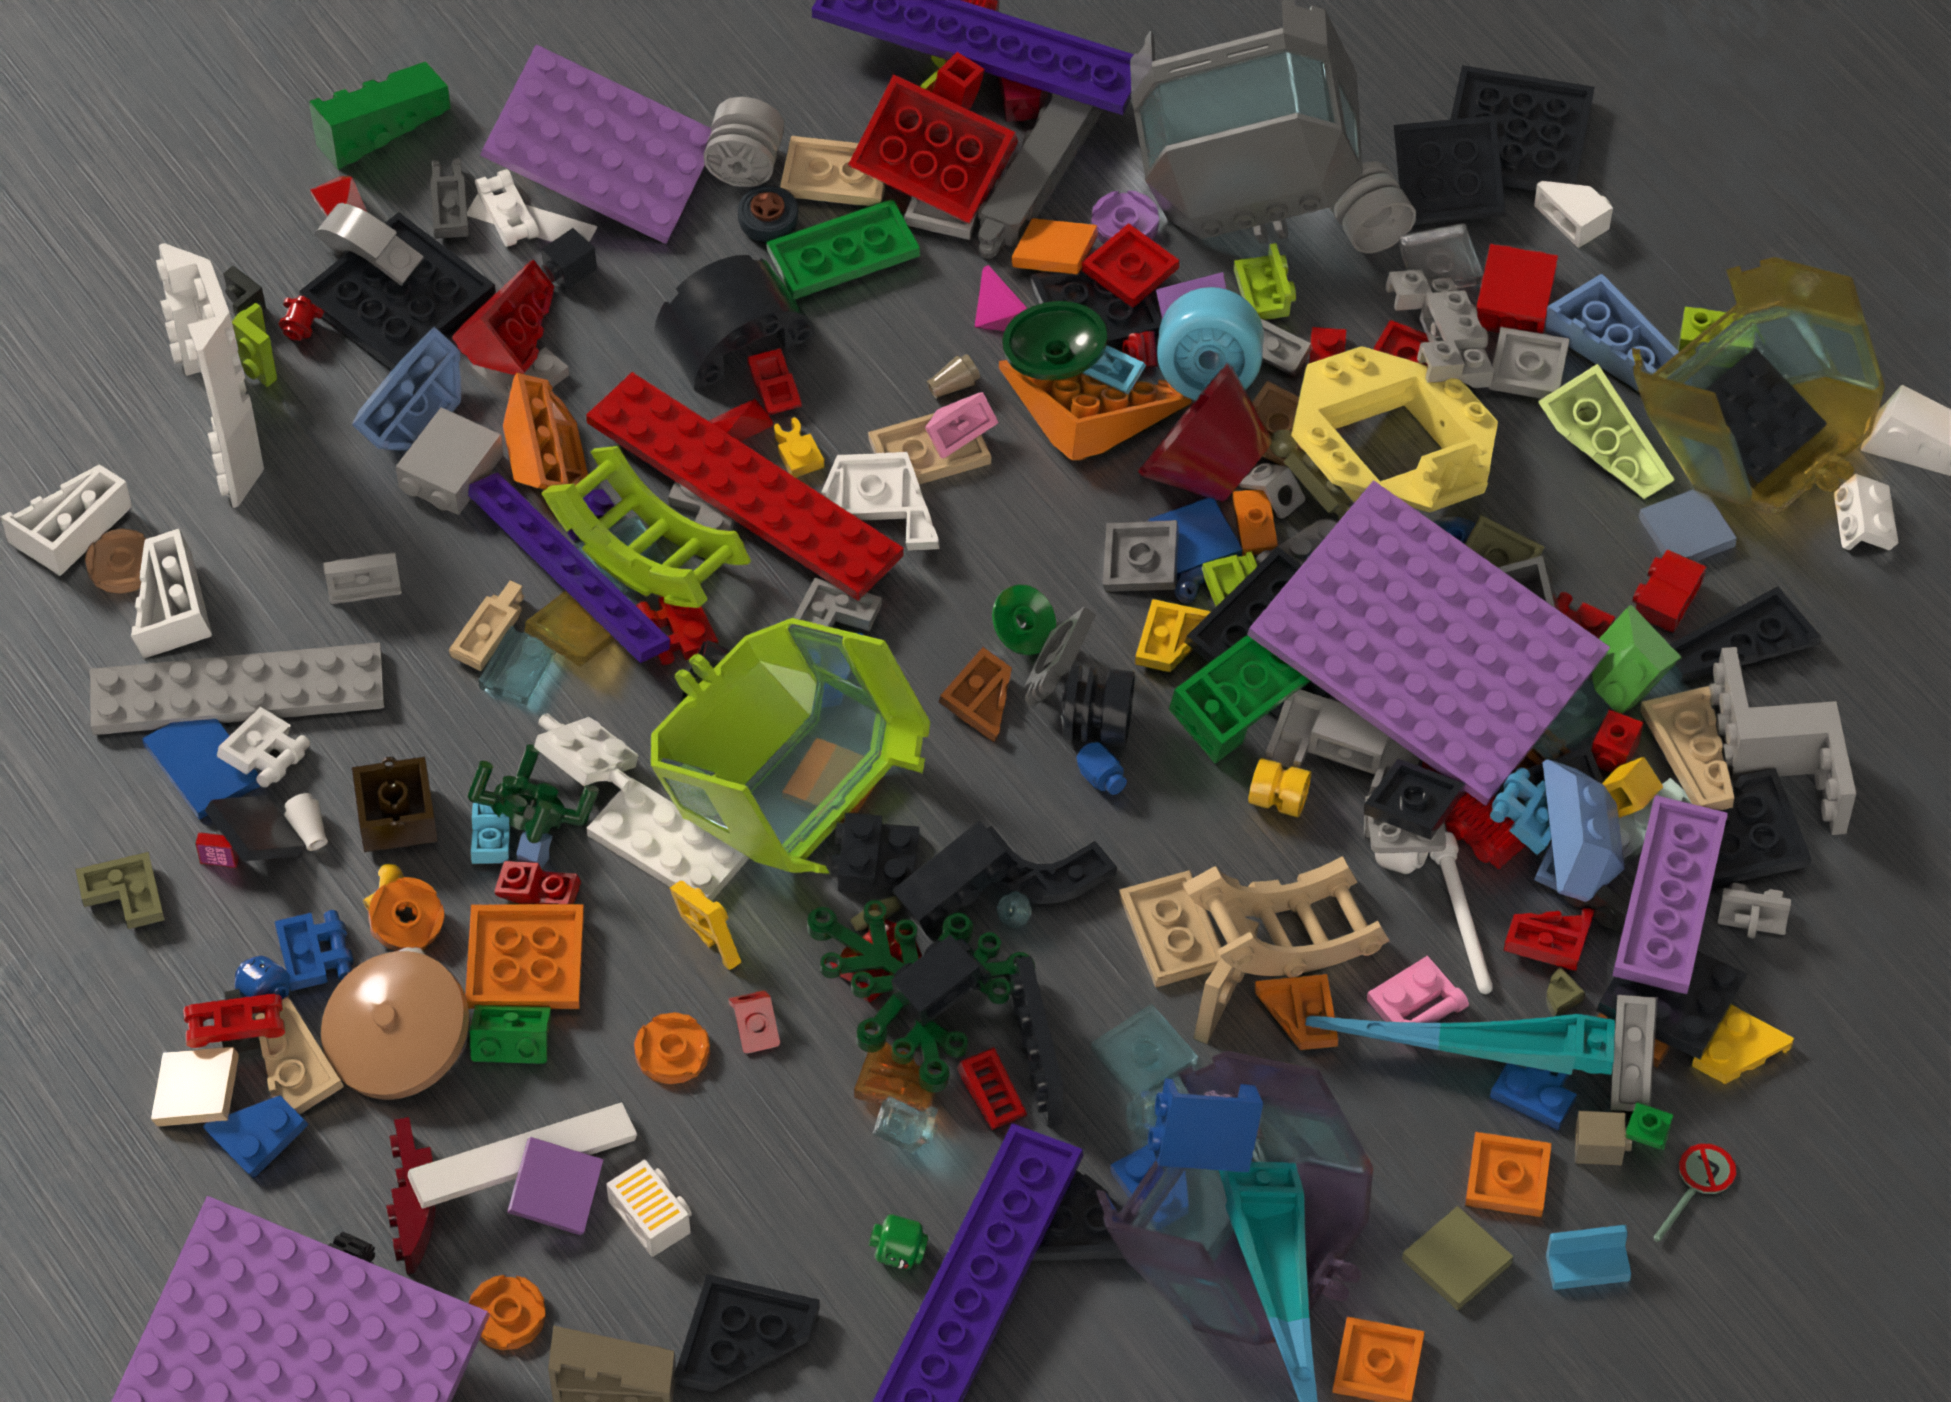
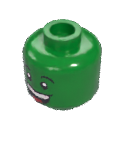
M890 1214L885 1217L882 1225L874 1224L868 1246L875 1247L874 1255L877 1262L902 1270H909L913 1267L914 1263H921L928 1241V1234L923 1233V1226L920 1222Z

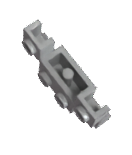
M1422 269L1389 272L1386 291L1387 293L1396 292L1397 294L1394 303L1395 310L1422 309L1419 319L1429 342L1420 344L1417 360L1419 363L1427 362L1428 364L1425 377L1427 383L1443 382L1450 378H1455L1473 388L1490 387L1495 371L1484 349L1488 344V334L1486 329L1481 326L1477 318L1476 307L1474 304H1471L1466 291H1458L1452 277L1426 279Z
M1301 689L1284 701L1265 753V759L1281 763L1284 770H1288L1291 766L1301 769L1307 752L1375 774L1369 796L1397 759L1419 766L1421 761L1420 758L1340 701H1334Z

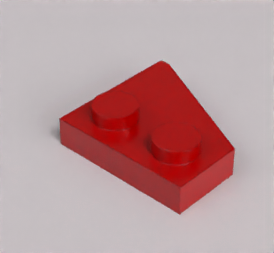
M1590 908L1582 909L1581 915L1563 917L1561 911H1550L1539 915L1533 913L1514 914L1503 951L1576 971L1595 910Z

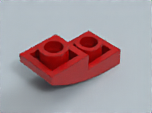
M504 861L494 893L500 898L519 904H574L581 880L577 873L542 871L539 863Z

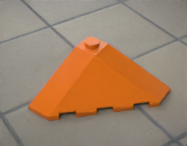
M1007 360L999 361V369L1052 445L1071 460H1084L1086 457L1102 454L1192 402V399L1183 396L1173 389L1166 380L1159 379L1158 385L1136 381L1127 395L1083 373L1063 380H1039L1021 374Z

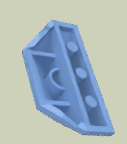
M435 327L432 328L395 366L360 408L352 425L378 449L408 451L441 407L453 412L461 403L460 350Z
M1547 759L1543 762L1557 892L1587 902L1595 896L1603 885L1609 884L1625 869L1617 803L1603 784L1575 768Z

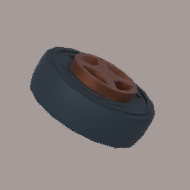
M760 186L751 189L740 200L738 204V223L742 231L751 239L768 242L789 235L794 231L798 224V205L793 195L787 190L777 186Z

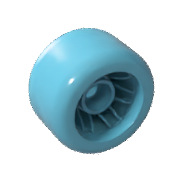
M1205 287L1185 293L1169 306L1160 325L1157 357L1162 375L1177 392L1187 398L1196 400L1219 371L1225 367L1226 363H1229L1234 368L1246 390L1256 379L1262 364L1264 330L1261 319L1255 308L1246 299L1230 290Z

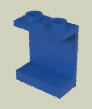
M1165 1078L1162 1093L1158 1092L1155 1098L1156 1125L1151 1127L1148 1133V1149L1153 1151L1158 1166L1249 1172L1263 1108V1101L1256 1086L1240 1084L1238 1098L1180 1094L1173 1079Z

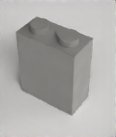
M441 407L396 465L399 488L410 496H418L431 502L440 510H448L459 515L471 499L468 496L469 485L487 477L503 457L501 434Z

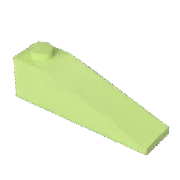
M1598 364L1538 401L1559 434L1644 500L1675 481Z

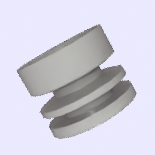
M735 97L720 103L715 111L711 134L708 137L707 146L704 151V164L709 172L720 181L733 186L754 187L767 182L773 174L777 150L780 147L784 133V120L780 113L768 103L756 98Z
M1378 161L1362 163L1363 173L1338 201L1330 207L1337 221L1343 226L1342 229L1354 248L1362 253H1375L1390 248L1404 238L1416 221V210L1402 189H1400V185L1387 165Z

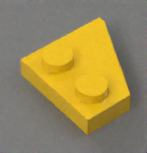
M1732 1005L1701 1060L1696 1057L1693 1058L1692 1067L1723 1084H1727L1740 1077L1742 1072L1753 1070L1765 1064L1766 1058L1782 1050L1783 1053L1789 1051L1793 1046L1794 1038Z

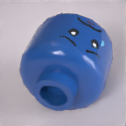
M260 955L247 959L240 964L235 972L234 986L235 989L240 990L241 998L277 994L284 999L289 995L290 975L272 959Z

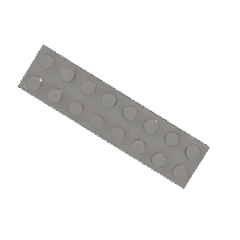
M380 642L90 669V720L92 735L155 730L172 722L217 719L220 723L246 721L260 707L278 718L385 708Z

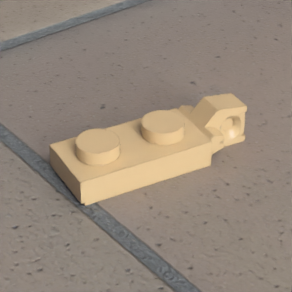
M510 580L499 596L494 594L491 597L486 596L449 649L450 657L482 671L519 618L522 611L519 605L524 599L522 593L523 586Z

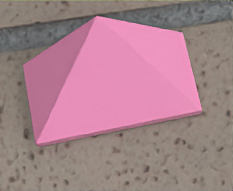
M980 392L937 409L925 429L940 458L944 459L999 422L984 393Z

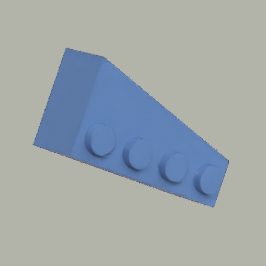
M1603 274L1598 275L1547 306L1546 333L1551 336L1569 338L1568 347L1593 363L1598 364L1601 368L1659 405L1687 389L1690 362Z

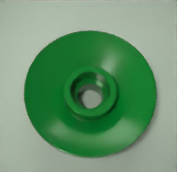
M1018 584L1003 590L994 602L992 620L996 634L1001 642L1011 651L1021 655L1040 653L1050 632L1056 628L1055 613L1045 595L1034 587Z

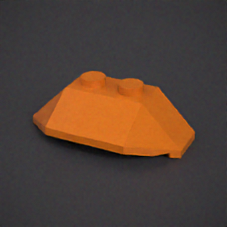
M517 373L513 379L503 422L514 481L545 490L551 485L574 483L576 486L588 475L576 420L563 401L552 392L553 387L547 379Z

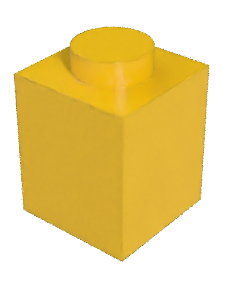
M1645 757L1617 767L1602 783L1617 803L1619 818L1642 810L1663 788V785Z

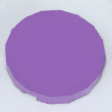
M1128 190L1127 193L1120 194L1119 191L1110 192L1101 197L1093 207L1091 224L1097 225V238L1103 244L1128 223L1151 240L1158 233L1159 215L1157 206L1148 196L1137 191Z

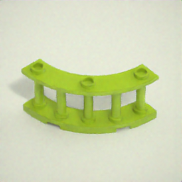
M619 446L594 448L591 454L598 467L576 486L574 483L551 485L542 492L544 499L566 532L572 529L584 542L585 545L581 549L611 576L642 595L648 596L654 593L664 597V603L699 608L708 600L701 587V583L723 564L748 565L751 562L737 531L717 530L703 526L670 508L641 481L627 462ZM607 479L622 500L598 519L583 498L602 481ZM633 510L650 528L627 546L614 536L609 529L628 512ZM661 536L681 547L663 564L640 555ZM694 555L707 559L694 571L693 569H679Z

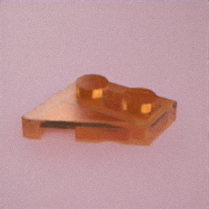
M887 1042L881 1050L873 1053L868 1052L854 1088V1098L927 1117L936 1092L926 1091L920 1086L918 1081L920 1066L915 1063L914 1058L908 1064L896 1063L891 1056L892 1046ZM904 1050L898 1052L903 1055L908 1054Z

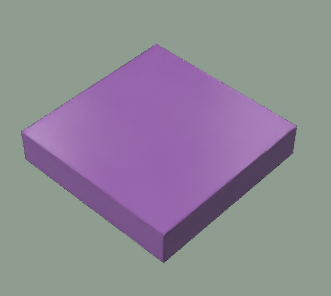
M534 1137L528 1138L507 1213L577 1235L583 1234L603 1159Z

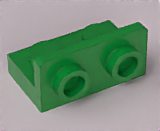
M475 1005L470 1026L471 1060L474 1062L545 1064L548 1057L547 1038L551 1023V1007Z

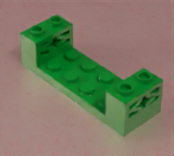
M1247 635L1174 690L1168 710L1216 764L1243 743L1250 726L1311 680Z

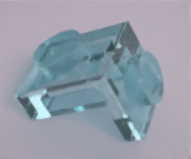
M889 1096L882 1102L872 1134L913 1153L924 1143L928 1145L934 1138L938 1128V1124L934 1122L938 1109L930 1106L922 1113Z

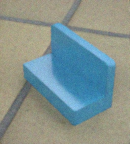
M1618 1225L1550 1234L1546 1259L1553 1290L1630 1281L1631 1269L1625 1247L1628 1236L1627 1226Z

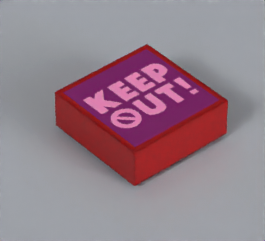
M198 833L195 844L201 864L237 867L239 855L224 835Z

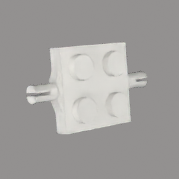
M549 713L541 716L538 725L547 732L537 735L534 748L583 786L598 781H608L614 783L625 793L633 788L635 781L623 772L636 767L639 755L626 746L622 740L617 739L590 717L565 725L559 723Z

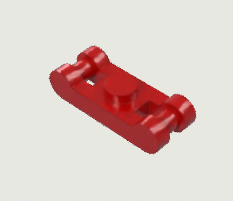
M267 994L188 1005L183 1009L184 1021L189 1027V1030L185 1033L186 1045L190 1048H201L214 1042L260 1036L266 1038L281 1037L285 1034V1023L280 1018V1012L283 1010L282 997L277 994ZM263 1013L265 1019L254 1020L253 1014ZM207 1019H214V1025L204 1026L203 1022Z

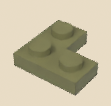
M149 852L75 869L84 907L121 899L128 929L165 920Z

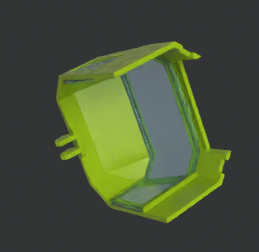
M790 618L746 635L714 669L705 657L698 653L694 654L689 659L690 665L694 672L703 680L698 684L693 675L684 669L679 670L675 674L674 678H676L679 687L688 696L651 733V767L683 819L692 822L757 863L793 873L816 872L830 874L825 865L806 859L835 829L837 822L840 823L845 818V814L849 813L893 765L923 773L925 758L920 757L923 737L929 736L931 722L885 640Z

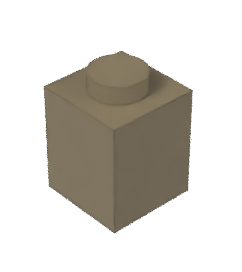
M1579 1111L1575 1128V1163L1622 1166L1624 1152L1631 1151L1632 1140L1625 1137L1627 1129L1625 1128V1113Z

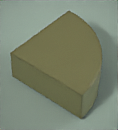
M895 896L879 900L886 906V919L900 911L901 906ZM864 910L850 919L856 931L869 928V925L863 918ZM872 910L869 912V914L872 916L881 915V913L876 910Z
M1562 967L1552 975L1547 989V1005L1554 1017L1561 1016L1585 998V992Z

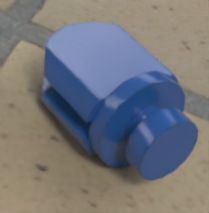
M1099 742L1090 743L1079 751L1077 763L1080 773L1095 789L1100 791L1107 790L1111 795L1118 794L1124 789L1127 784V780L1123 776L1124 769L1120 765V761L1103 744Z

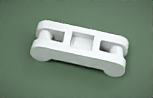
M508 169L497 172L495 177L489 179L482 177L475 180L478 194L506 247L517 244V240L525 237L529 240L539 237L536 222L530 216ZM499 189L503 190L504 193L495 196L492 193Z

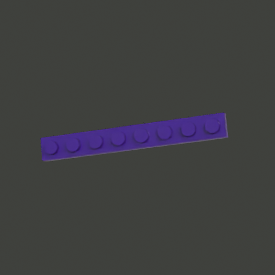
M498 472L469 485L468 496L640 663L669 650L670 638Z

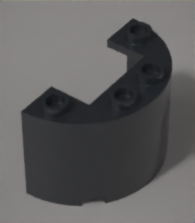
M736 255L723 258L704 266L690 275L675 288L679 294L672 302H664L657 315L654 327V334L693 390L705 385L714 384L720 378L725 377L723 355L742 349L747 344L764 336L773 335L779 329H781L782 345L785 349L794 344L803 343L816 335L812 322L771 265L762 258L759 261L753 260L750 255Z

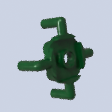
M528 744L515 777L504 776L494 792L485 790L493 764L484 760L480 761L468 792V799L472 803L490 806L499 818L501 813L511 818L509 825L525 831L527 840L535 844L541 840L543 834L549 833L551 827H555L556 830L559 829L562 822L577 826L585 825L599 789L592 784L586 785L576 810L565 808L557 797L559 792L555 787L546 783H540L538 786L530 783V777L540 752L534 748L533 744Z

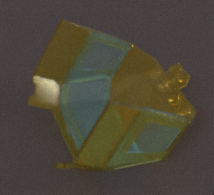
M1772 257L1760 260L1761 267L1742 271L1741 266L1726 269L1736 305L1655 373H1647L1640 349L1632 347V354L1635 362L1633 373L1647 416L1693 484L1694 490L1746 507L1779 515L1815 483L1823 491L1833 493L1840 488L1839 479L1848 480L1854 476L1855 469L1844 458L1871 435L1885 384L1853 278ZM1756 347L1828 424L1753 489L1749 484L1734 435L1725 424L1716 393L1705 389Z

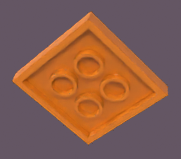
M583 904L471 905L465 993L468 1009H474L475 1005L580 1009L584 929Z

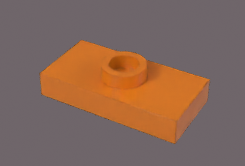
M1264 490L1234 491L1232 499L1240 545L1243 549L1242 556H1245L1246 552L1259 555L1263 551H1271L1276 548L1278 543L1271 503Z

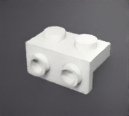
M1855 474L1835 490L1834 498L1842 548L1851 550L1860 541L1887 550H1891L1898 544L1889 485Z

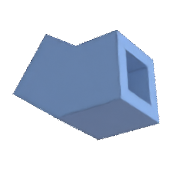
M523 832L516 852L517 862L539 863L542 869L550 858L549 847L552 835L543 834L541 840L533 844L527 840L526 832Z

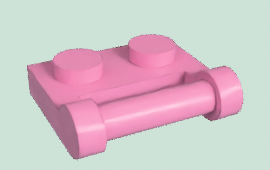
M1428 956L1385 981L1367 994V1001L1385 1022L1436 1023L1454 1011L1459 1013L1469 1006L1468 999L1463 991L1455 988ZM1440 995L1444 999L1412 1020L1404 1019Z

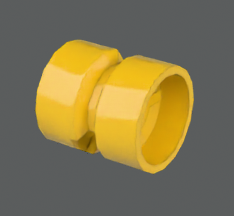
M1261 758L1251 782L1248 803L1266 809L1275 805L1278 812L1298 818L1308 795L1312 773L1311 771L1293 766L1288 770H1284L1281 763Z

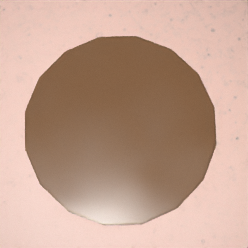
M123 528L108 531L101 535L100 540L95 544L93 542L88 547L85 562L88 576L95 586L106 592L119 594L136 591L141 588L139 577L144 543L147 539L141 532Z

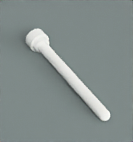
M1445 832V850L1429 852L1431 859L1441 865L1477 988L1481 994L1486 995L1492 991L1493 985L1455 863L1459 851L1458 844L1453 833Z

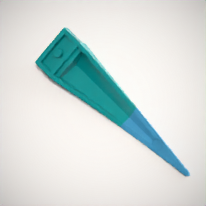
M1582 1014L1466 1023L1385 1022L1307 1016L1305 1024L1321 1029L1572 1075L1573 1069L1583 1070L1589 1074L1602 1073L1611 1075L1614 1064L1615 1020Z
M1251 1161L1249 1172L1219 1170L1227 1199L1225 1208L1299 1402H1318L1308 1303L1304 1191L1296 1163Z

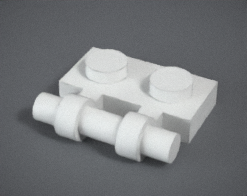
M260 707L218 747L217 757L246 775L254 767L260 769L262 772L256 777V780L260 786L266 788L272 782H278L285 776L287 767L291 764H297L304 757L305 750L310 746V741L303 735L298 736L295 740L290 738L288 735L291 725ZM273 749L281 753L277 758L269 754Z

